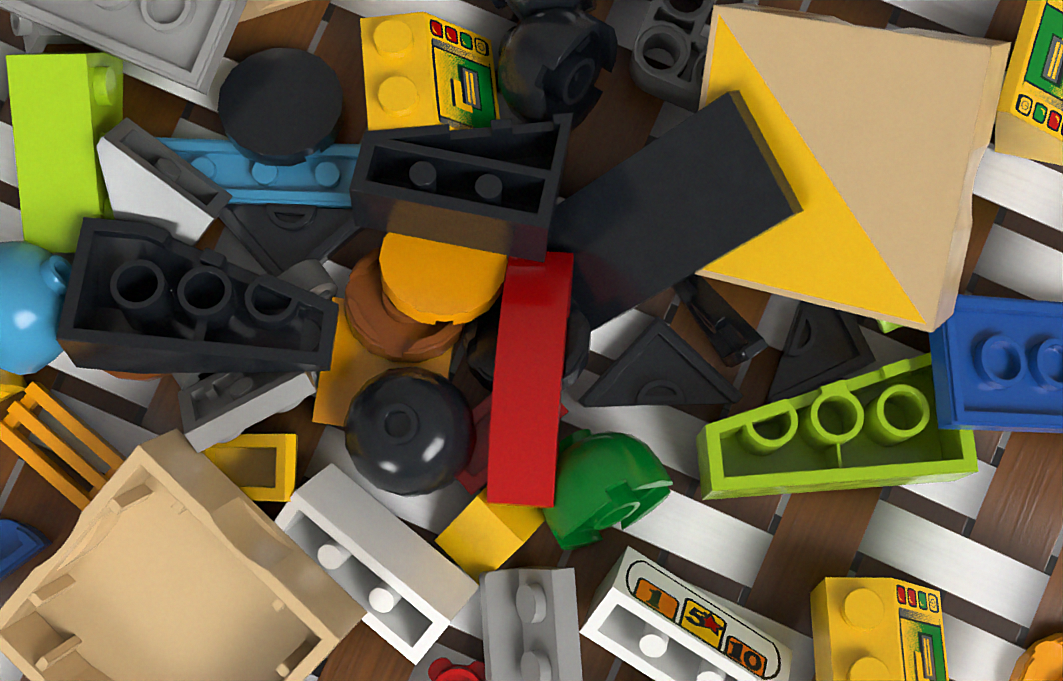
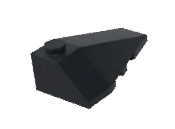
M83 217L56 340L76 368L137 374L331 371L339 304L270 274L259 275L230 263L225 255L209 248H205L202 251L172 238L169 231L150 223Z

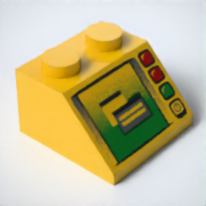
M1063 0L1027 1L996 111L995 152L1063 166Z
M426 12L360 18L368 131L449 124L451 131L490 127L491 120L500 119L491 39Z
M825 577L810 593L816 681H949L940 591L895 578Z

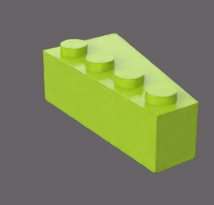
M931 352L911 359L897 361L882 366L878 370L848 380L843 379L790 399L786 398L707 424L696 436L702 500L950 482L979 472L973 430L938 429Z

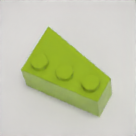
M102 51L40 52L6 55L24 241L48 250L50 253L76 252L83 217L115 220L96 146L106 133L123 120V60Z

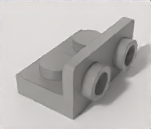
M316 371L214 373L186 390L178 392L184 435L197 453L217 443L229 442L238 437L249 426L275 413L289 411L299 405L304 398L317 392L319 375Z
M527 566L481 572L479 575L486 681H583L574 567Z

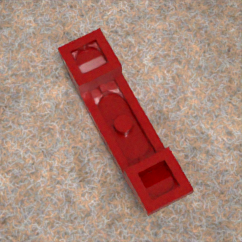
M547 252L544 263L513 256L508 257L499 319L492 391L487 476L488 504L554 508L555 479L559 454L560 406L567 318H569L574 253Z

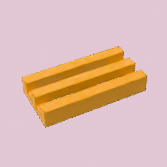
M32 381L24 390L26 392L25 396L20 401L15 400L7 409L9 414L3 420H0V440L83 511L127 458L40 382ZM38 404L111 467L105 475L32 412ZM22 423L93 485L92 490L88 492L17 430Z

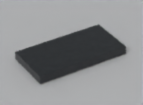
M739 90L728 91L556 206L547 250L548 252L574 253L571 296L579 304V310L585 316V319L587 318L591 331H594L804 210Z

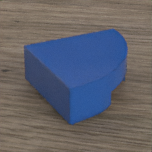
M0 519V582L49 547L52 542L41 531L27 523L13 519Z

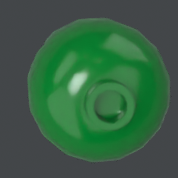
M582 429L570 434L559 443L560 454L558 455L554 508H542V511L561 549L576 550L604 540L599 530L610 527L620 521L621 529L624 530L652 512L669 496L671 491L668 486L673 485V482L651 448L632 434L605 431L593 435L590 429Z

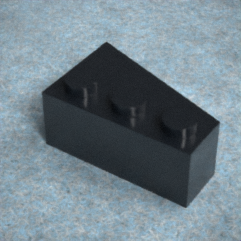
M573 113L553 114L552 121L512 125V119L509 118L491 120L490 127L451 131L449 124L365 131L349 187L355 226L544 263L568 154Z

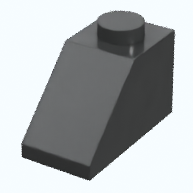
M127 117L106 133L96 146L115 220L150 223L169 231L172 238L196 247L233 197Z

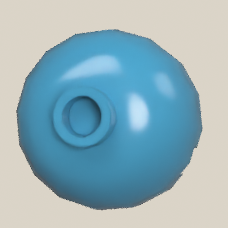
M26 241L0 242V369L18 375L36 373L54 361L64 351L57 342L56 336L72 270V265L63 257L53 255L48 250Z

